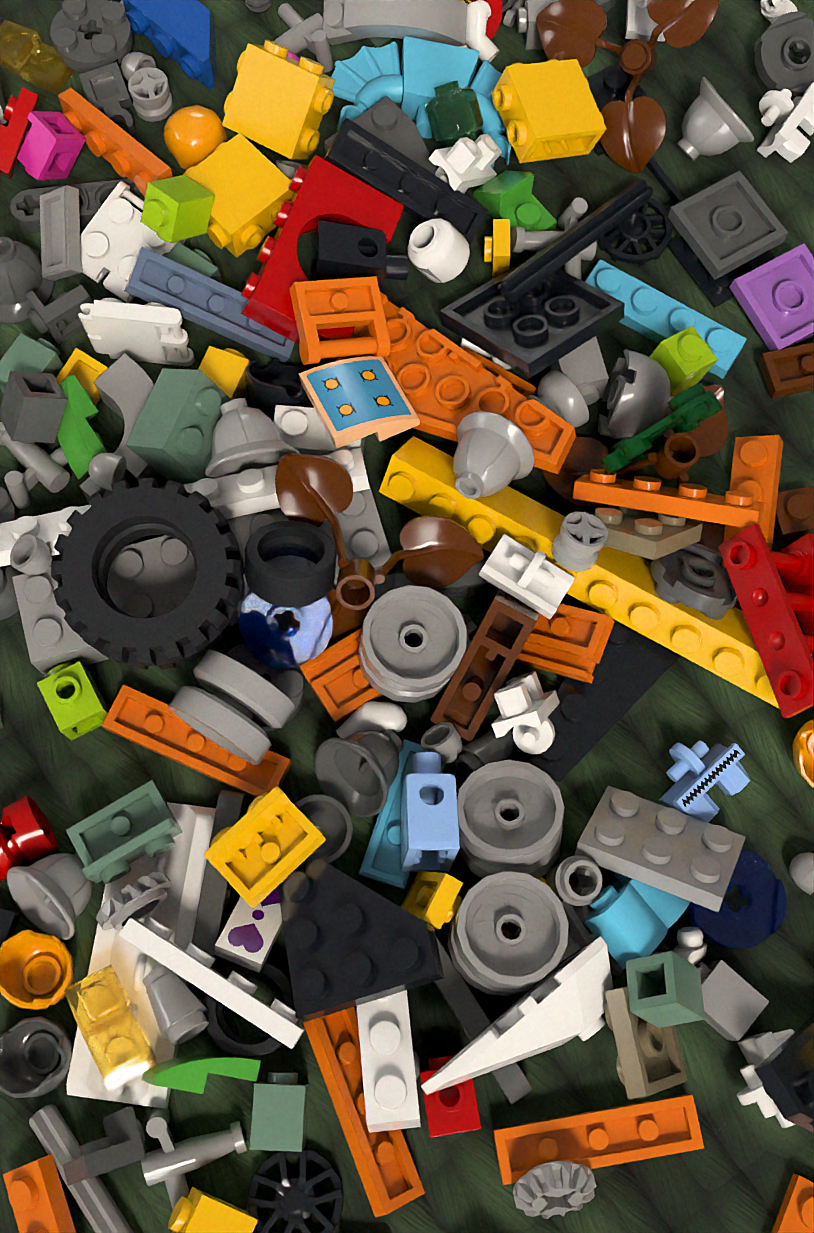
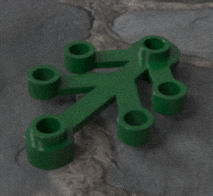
M698 383L667 402L672 411L669 416L636 436L626 437L607 449L609 455L601 460L607 474H612L647 457L644 452L653 446L651 442L666 431L673 430L674 434L689 433L699 427L701 422L720 412L723 407L712 391L706 392L702 383Z

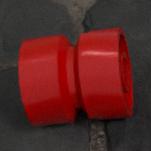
M28 794L4 807L2 810V817L0 818V882L7 878V872L10 868L22 866L24 859L36 862L58 849L56 836L47 818L35 800Z

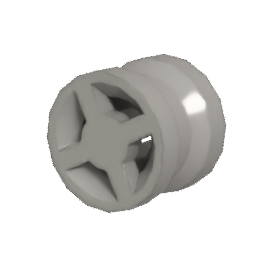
M146 67L135 71L130 76L128 89L133 98V106L137 115L143 120L150 122L165 119L172 112L174 105L172 94L169 91L168 79L164 72L157 68Z
M586 512L568 514L561 524L560 533L555 537L551 551L554 559L561 566L572 571L583 572L591 569L598 559L599 550L607 541L608 531L606 526L600 519Z

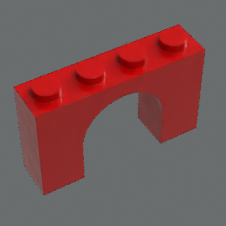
M316 154L307 168L299 165L288 186V189L294 192L289 203L283 200L272 223L279 227L274 238L267 236L258 253L257 260L263 262L258 274L251 272L241 292V296L247 299L241 312L242 315L297 344L300 343L289 288L294 282L310 281L302 271L298 261V237L308 232L317 231L318 222L327 221L382 230L386 234L387 245L392 238L404 209V205ZM355 326L317 330L319 341L350 338ZM337 357L325 359L333 362Z

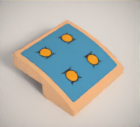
M367 356L343 359L299 373L301 385L336 449L373 433L381 442L420 425L417 414L383 357Z

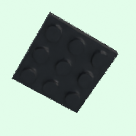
M529 257L441 309L440 319L442 326L528 378H531L623 319L625 303L561 269H557L515 302H507L499 294L498 285L504 277L531 258Z

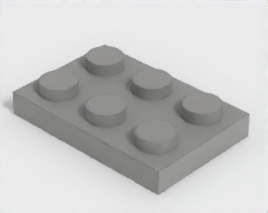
M608 785L578 840L575 855L586 856L601 867L719 912L746 836Z

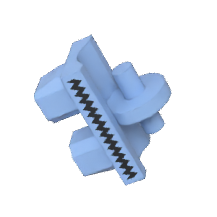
M700 740L691 749L681 743H676L669 750L675 764L666 772L669 778L676 783L659 801L665 807L677 809L686 815L709 822L719 810V807L706 794L715 783L725 795L733 796L751 781L739 762L745 753L736 743H732L728 748L721 744H715L710 750Z

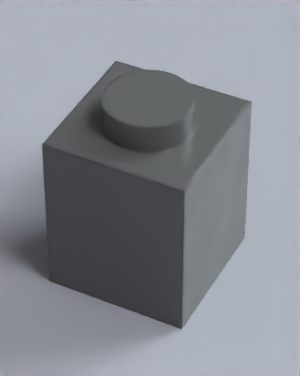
M10 371L0 407V419L12 441H19L25 444L36 442L55 443L68 399L53 374Z

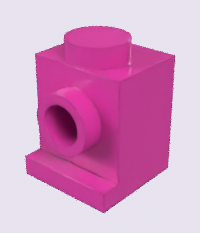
M30 111L27 119L32 123V126L24 137V143L17 159L24 165L26 172L37 180L67 179L86 138L61 112Z

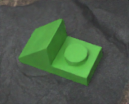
M505 170L474 190L473 196L483 207L488 209V213L493 219H510V235L514 226L524 227L525 231L556 230L557 221L532 194L534 174L532 172Z

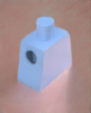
M419 752L412 756L413 774L405 776L401 790V872H449L460 849L455 775L441 773V755L439 753Z

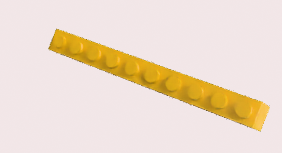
M415 436L410 438L392 455L379 492L422 516L437 515L457 522L476 538L483 549L491 553L503 534L534 553H537L538 550L547 554L545 557L547 561L575 577L566 594L605 615H609L614 620L779 708L742 610L733 607L727 610L723 618L715 620L705 616L701 611L680 602L676 604L668 603L662 600L655 592L657 582L651 574L650 561L638 555L603 546L599 550L598 559L591 569L583 572L566 569L554 559L551 551L555 537L560 533L561 524L565 516L509 486L487 497L479 496L477 499L464 497L455 486L457 479L454 474V457Z

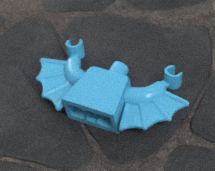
M404 36L401 62H399L398 45L395 41L377 48L362 46L359 52L352 58L335 61V70L331 78L336 79L332 89L334 96L354 103V106L347 105L342 108L337 131L346 118L351 121L355 120L387 96L395 104L400 103V109L411 120H415V125L422 138L430 139L436 137L439 125L450 128L454 127L459 117L462 116L476 123L481 128L483 134H488L501 149L502 154L500 156L505 159L506 165H509L511 145L508 138L502 136V133H507L499 111L494 107L491 94L502 73L497 71L488 60H485L474 78L479 51Z

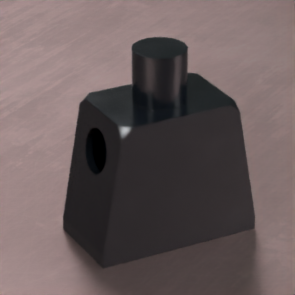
M327 221L318 222L310 263L311 281L377 276L379 290L381 291L384 279L407 280L409 256L408 254L387 253L386 234L382 230Z

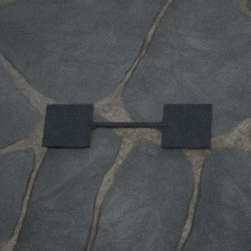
M620 61L586 78L600 112L611 101L625 102V93L633 77L623 70ZM639 84L633 94V100L637 97L647 96ZM599 139L593 148L597 156L606 152ZM652 157L646 165L676 204L685 200ZM682 236L672 240L667 246L714 308L735 297L729 288L734 279L776 258L769 250L715 280Z

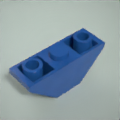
M123 0L126 16L134 33L137 35L143 34L153 43L156 50L163 57L167 58L169 56L178 63L189 79H197L209 90L215 85L216 38L211 12L198 0Z

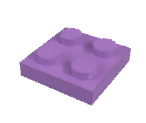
M805 244L734 279L729 288L770 352L793 347L814 335V257Z

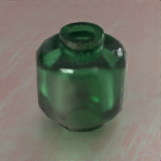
M458 80L435 87L436 97L428 100L424 106L434 141L445 143L447 148L453 147L460 138L477 139L476 132L483 127L484 120L475 90L469 87L460 88Z

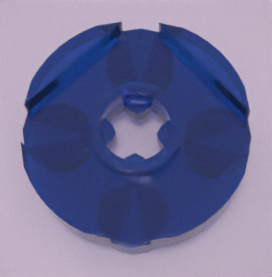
M249 590L240 607L238 625L240 633H242V637L247 643L248 650L255 658L273 667L290 668L297 666L299 662H305L309 658L313 660L324 651L332 636L333 616L330 600L327 595L308 606L289 608L272 605L258 598ZM285 610L294 612V618L300 621L297 627L289 625L286 631L278 629L279 621L273 617L277 613L283 614Z
M741 850L726 893L731 892L732 886L740 887V895L748 900L747 906L738 907L737 913L730 910L729 904L724 902L723 898L719 912L690 902L687 907L690 922L693 927H698L709 941L718 946L729 949H745L756 946L767 940L771 934H774L784 920L787 897L783 883L780 878H776L774 872L768 867L770 864L762 857L752 852Z

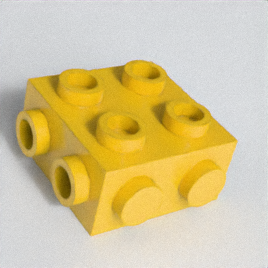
M266 39L264 46L248 43L246 50L242 52L237 63L238 76L233 91L229 93L224 104L225 117L222 126L241 133L243 136L289 159H308L309 155L315 151L320 138L318 128L323 115L329 111L334 99L332 89L336 79L323 74L324 66L314 60L301 56L298 62L288 57L289 49L276 42Z
M552 59L541 63H515L506 66L491 93L494 107L499 111L507 131L508 141L514 148L519 163L589 154L607 129L603 116L598 110L590 91L589 83L584 77L577 59L561 61Z
M238 133L228 142L221 143L210 156L197 166L190 167L183 174L215 195L207 234L218 248L226 247L236 258L246 250L257 247L264 236L277 227L272 223L283 200L290 203L294 194L293 191L288 189L291 180L241 133Z

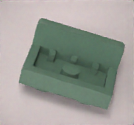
M153 780L66 830L85 866L82 871L86 879L95 883L103 880L104 884L112 883L131 871L129 864L147 854L148 858H153L166 852L175 845L173 838L183 833L157 784Z

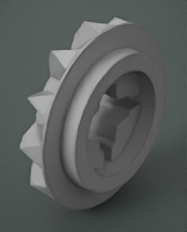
M152 872L148 876H142L132 884H128L120 892L115 893L110 900L103 903L96 916V920L102 930H108L113 927L115 930H121L129 918L140 920L158 907L167 898L166 892L171 887L172 882L162 872Z
M553 1161L538 1165L529 1170L514 1185L513 1195L516 1208L524 1210L526 1216L535 1217L542 1215L544 1219H548L552 1215L560 1214L564 1217L568 1211H579L582 1209L583 1203L589 1202L595 1197L594 1189L597 1185L594 1174L588 1167L570 1161Z

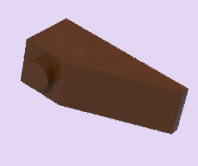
M499 589L430 721L436 724L450 722L454 725L460 737L472 742L495 699L494 694L500 690L535 626L539 612Z

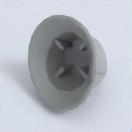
M702 77L700 95L694 100L684 116L681 125L683 138L677 143L678 147L692 161L699 155L713 156L721 154L739 142L754 141L753 134L744 122L720 97L708 79Z
M238 398L220 406L222 417L217 422L212 435V459L205 470V475L211 478H218L241 473L247 469L275 466L279 464L282 456L289 453L300 454V452L282 441L277 428L266 414L260 409L248 407L245 398Z
M477 411L468 414L461 420L456 432L458 446L453 458L454 474L457 479L455 486L461 495L468 499H477L479 496L487 497L501 491L512 480L528 476L534 466L532 446L520 428L509 419L499 414Z
M70 853L49 855L29 867H12L7 872L9 891L23 915L40 931L48 935H55L60 940L70 939L74 935L75 920L89 903L94 888V882L86 879L82 871L85 866L78 853L74 855Z

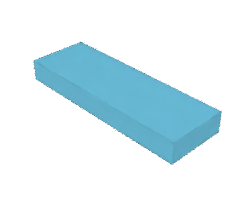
M405 739L403 741V749L399 753L400 763L397 776L388 789L387 802L379 812L359 872L360 876L405 890L410 872H401V790L405 776L413 774L412 756L419 752H425L420 744ZM441 764V773H443L445 764Z

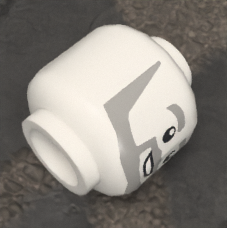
M441 218L431 219L419 224L413 230L407 248L408 256L413 266L426 278L435 283H445L455 279L464 270L470 255L469 244L465 237L450 222Z

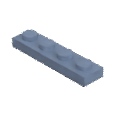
M143 246L140 248L127 281L125 292L149 303H159L168 308L178 309L183 318L284 363L290 358L295 342L242 315L241 312L247 299L241 296V292Z

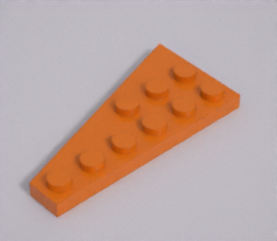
M380 291L391 345L390 354L388 357L383 358L420 420V425L413 428L458 442L456 435L458 425L468 414L477 411L499 414L518 426L527 437L534 453V467L558 474L576 438L575 427L535 399L529 400L513 388L511 382L501 375L496 377L483 367L481 361L434 328L428 329L415 320L411 312L404 307L398 308L388 301L387 296ZM355 326L350 338L368 337V326ZM371 354L337 357L336 361L371 356Z

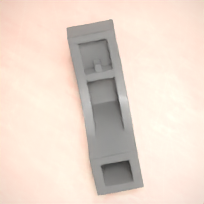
M324 0L323 30L326 32L328 42L331 45L372 37L404 39V36L460 47L465 46L467 4L461 0Z
M124 353L93 383L102 401L124 420V435L114 454L126 458L127 464L123 481L126 480L129 486L134 484L138 487L140 478H155L157 481L160 476L159 472L125 446L154 384L146 372ZM91 477L79 486L86 498H89L97 491L103 498L114 493L97 486Z

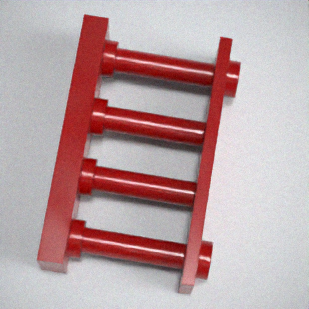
M752 524L719 545L718 548L783 718H790L814 706V534L808 533L777 552L769 550L760 525Z

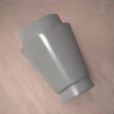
M575 855L568 857L557 866L551 868L546 875V884L555 895L574 906H585L592 903L600 894L602 874L593 860L586 856Z
M161 966L143 979V984L147 989L146 992L162 1038H169L173 1046H178L189 1041L207 1027L209 1022L203 1014L207 1011V1008L189 990L176 973L166 966Z

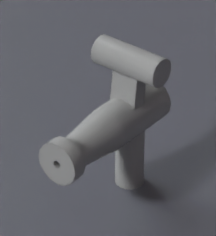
M282 4L278 9V15L290 29L273 42L285 46L296 55L308 49L316 55L317 62L324 66V73L332 71L334 61L327 34L323 30V17L319 13H315L304 20L290 4Z
M580 197L575 198L558 218V225L564 232L525 231L524 227L514 226L510 235V251L520 253L524 249L536 253L540 252L578 224V220L588 208L586 200ZM597 240L565 263L564 271L581 280V260L591 261L594 258Z
M0 422V445H6L26 469L23 474L18 471H10L4 478L15 507L25 509L30 505L31 499L28 492L39 481L52 493L62 490L70 480L69 472L63 468L68 464L62 448L59 447L49 455L36 443L25 444L19 441H12L3 423Z
M154 1107L149 1116L146 1131L149 1136L159 1139L162 1148L146 1153V1158L141 1160L147 1185L151 1186L165 1181L171 1206L174 1209L178 1200L182 1196L187 1198L190 1193L184 1173L198 1169L234 1150L238 1154L248 1151L245 1133L240 1120L230 1123V1129L195 1136L175 1143L168 1127L170 1119L169 1109Z

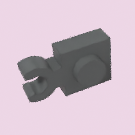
M117 62L79 74L88 102L114 123H125L130 134H134L136 132L131 114L124 109L133 106Z

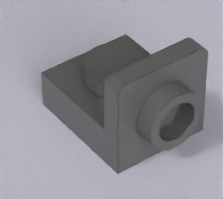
M79 285L70 292L60 294L52 303L45 307L33 291L25 294L32 307V310L26 313L40 335L48 331L57 345L84 329L78 316L79 313L83 314L80 306L85 303L93 304L90 295L82 285Z
M131 1106L104 1117L103 1125L106 1137L80 1146L81 1157L63 1164L67 1186L146 1158L143 1149L145 1142L144 1130L140 1121L135 1117L134 1109Z

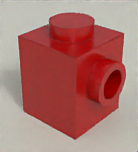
M456 1054L428 1059L429 1069L419 1071L421 1085ZM473 1078L428 1095L422 1089L430 1138L481 1129Z

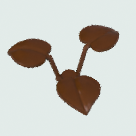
M558 0L548 5L537 16L536 26L544 52L549 60L577 59L580 67L584 68L593 60L596 46L619 54V61L623 70L633 74V78L625 93V102L611 101L601 111L607 129L601 136L600 142L610 158L622 168L633 173L643 172L649 160L661 146L666 134L667 119L661 105L653 98L647 96L637 97L633 100V94L638 83L642 81V75L648 74L656 65L657 52L655 47L657 46L659 35L663 32L666 42L674 48H683L694 44L709 29L721 0H648L647 9L649 17L659 25L653 29L648 42L631 40L624 46L599 38L606 28L607 15L595 1Z
M703 386L706 392L712 391L723 407L720 412L701 422L699 427L689 433L674 434L673 430L666 431L661 435L666 441L656 453H649L647 457L616 471V478L621 479L648 465H654L655 470L662 477L670 480L676 479V488L679 489V484L687 483L689 481L687 471L698 459L715 455L721 450L727 440L728 420L724 406L723 386ZM577 437L559 473L556 474L541 469L542 475L553 492L567 503L581 508L598 507L602 503L573 499L574 484L585 473L589 474L591 469H605L601 460L609 455L608 448L601 441L594 438ZM686 518L687 520L703 524L700 541L696 543L704 545L720 554L718 546L723 543L725 525Z
M289 453L282 456L279 461L275 475V488L277 499L284 515L288 520L306 522L316 527H320L327 519L331 525L338 555V566L340 567L336 589L332 587V590L323 599L308 606L292 607L291 618L293 627L301 644L306 662L362 628L363 621L369 612L368 606L375 597L376 584L385 581V576L399 560L404 559L403 572L413 584L431 589H439L459 580L473 565L484 558V552L479 542L462 525L446 517L426 515L412 519L402 527L400 542L404 550L395 551L379 570H375L366 560H349L339 521L335 514L346 510L352 502L353 482L348 471L337 461L319 455Z

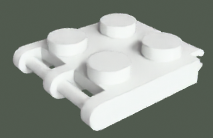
M121 181L116 185L80 235L81 272L97 283L108 272L109 274L103 282L105 288L126 303H131L135 296L124 290L140 248L143 246L163 255L164 253H169L177 243H170L160 239L156 232L140 222L142 212L133 207L131 203L143 210L144 201L131 193L130 186ZM187 239L181 240L180 243L184 244Z
M115 298L94 300V304L85 303L80 306L83 314L79 313L78 316L97 353L109 354L112 359H119L125 353L133 361L176 366H190L195 361L193 351L187 348L189 342L188 334L180 327L183 319L178 309L168 308L165 305L154 302L145 305L124 303Z

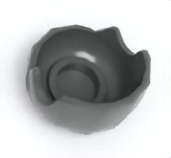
M44 1016L24 1018L9 1029V1032L0 1036L1 1092L12 1098L40 1097L60 1085L69 1071L73 1052L70 1034L62 1024Z

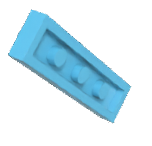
M601 259L585 281V283L624 302V318L618 322L658 344L693 326L718 359L709 372L724 379L747 340L745 337Z

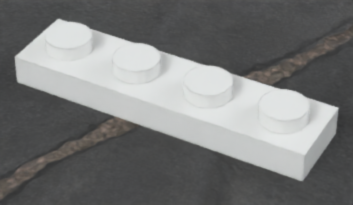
M148 916L144 923L129 918L118 936L289 1048L295 1047L305 1030L296 1024L298 1019H296L295 1010L276 998L271 1006L256 998L253 994L258 986L233 970L228 978L224 977L211 968L216 959L192 943L184 951L169 941L173 931L154 918Z

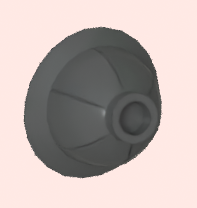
M0 237V323H19L29 319L26 313L32 310L25 294L33 291L41 303L45 305L52 294L55 281L42 278L40 251L30 248L22 242L11 240L8 237Z
M386 729L381 732L373 730L359 731L346 738H330L325 740L318 747L314 761L317 781L324 795L339 801L346 808L349 815L371 817L378 814L387 802L388 789L398 773L400 763L398 753L403 749L401 739L392 730Z

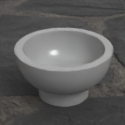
M549 371L538 385L537 398L542 400L552 412L575 428L588 422V407L574 383L560 371Z

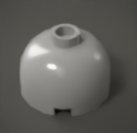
M628 349L624 350L625 359L619 357L615 362L602 398L603 402H607L608 415L607 417L601 414L598 416V432L600 435L618 440L634 437L669 416L672 411L667 402L675 397L670 395L671 381L667 371L656 360Z

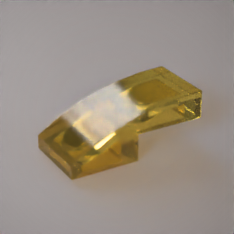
M4 20L1 24L0 64L32 84L58 95L75 71L64 64L62 57L56 53L54 47L42 43L37 31L8 20Z
M112 964L65 988V995L81 1034L109 1090L156 1065V1056L133 1014L134 1006Z

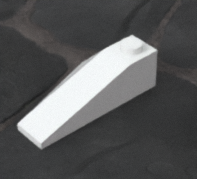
M601 936L553 969L421 1085L427 1095L561 1046L577 1035L584 1042L598 1032L606 1024V1021L601 1016L605 1012V1005L607 1003L605 991L613 989L608 948Z

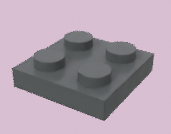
M740 170L672 206L668 214L669 220L715 280L783 243L788 234L787 230Z

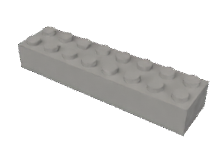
M370 488L353 492L352 502L349 507L343 512L335 514L339 521L349 560L363 559L369 562L375 570H379L391 557V553ZM281 508L226 519L239 545L244 567L245 547L249 537L262 526L277 521H288ZM326 519L318 528L324 530L334 541L331 525ZM167 535L125 546L115 557L108 574L107 589L112 601L124 613L136 618H152L168 613L187 597L193 587L196 578V566L193 555L184 543L175 537ZM292 555L278 556L265 562L275 569L290 572L303 571L315 566V563ZM338 555L336 559V573L333 583V588L335 589L337 585L338 572L340 569V567L338 566ZM51 567L39 575L21 574L12 577L30 661L45 677H47L51 669L64 663L70 662L75 664L80 661L86 666L109 659L84 642L65 621L64 616L66 614L57 605L53 590L58 588V582L51 577ZM394 567L388 572L387 575L394 574ZM243 574V583L245 585L243 601L238 602L236 608L238 616L234 624L290 609L289 607L272 605L258 598L248 588L245 574Z

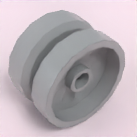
M407 585L386 592L372 604L363 621L362 632L359 638L358 661L364 678L376 692L394 701L415 703L434 697L449 684L466 651L467 629L461 612L447 596L429 587ZM406 642H412L417 646L410 647L406 644Z
M211 649L206 650L192 671L198 683L208 692L195 686H181L168 705V708L183 722L215 744L253 765H259L270 748L271 742L267 733L256 723L267 728H283L295 709L294 703L270 682L236 660Z
M514 760L488 763L471 773L460 787L457 797L459 851L461 858L471 872L482 879L504 871L527 873L537 879L548 873L559 857L565 807L559 787L546 772L530 763Z
M504 871L484 877L469 889L461 901L455 916L449 923L447 945L454 967L468 984L486 994L508 997L528 991L558 966L568 945L569 923L562 902L547 884L527 873ZM503 928L508 929L512 933L510 939H507L502 934L501 930Z

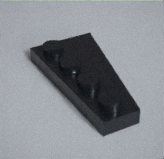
M614 620V625L600 663L595 665L592 673L594 677L592 684L565 677L557 691L560 703L547 717L552 722L555 730L553 743L541 754H529L523 751L518 760L534 765L559 783L681 655Z

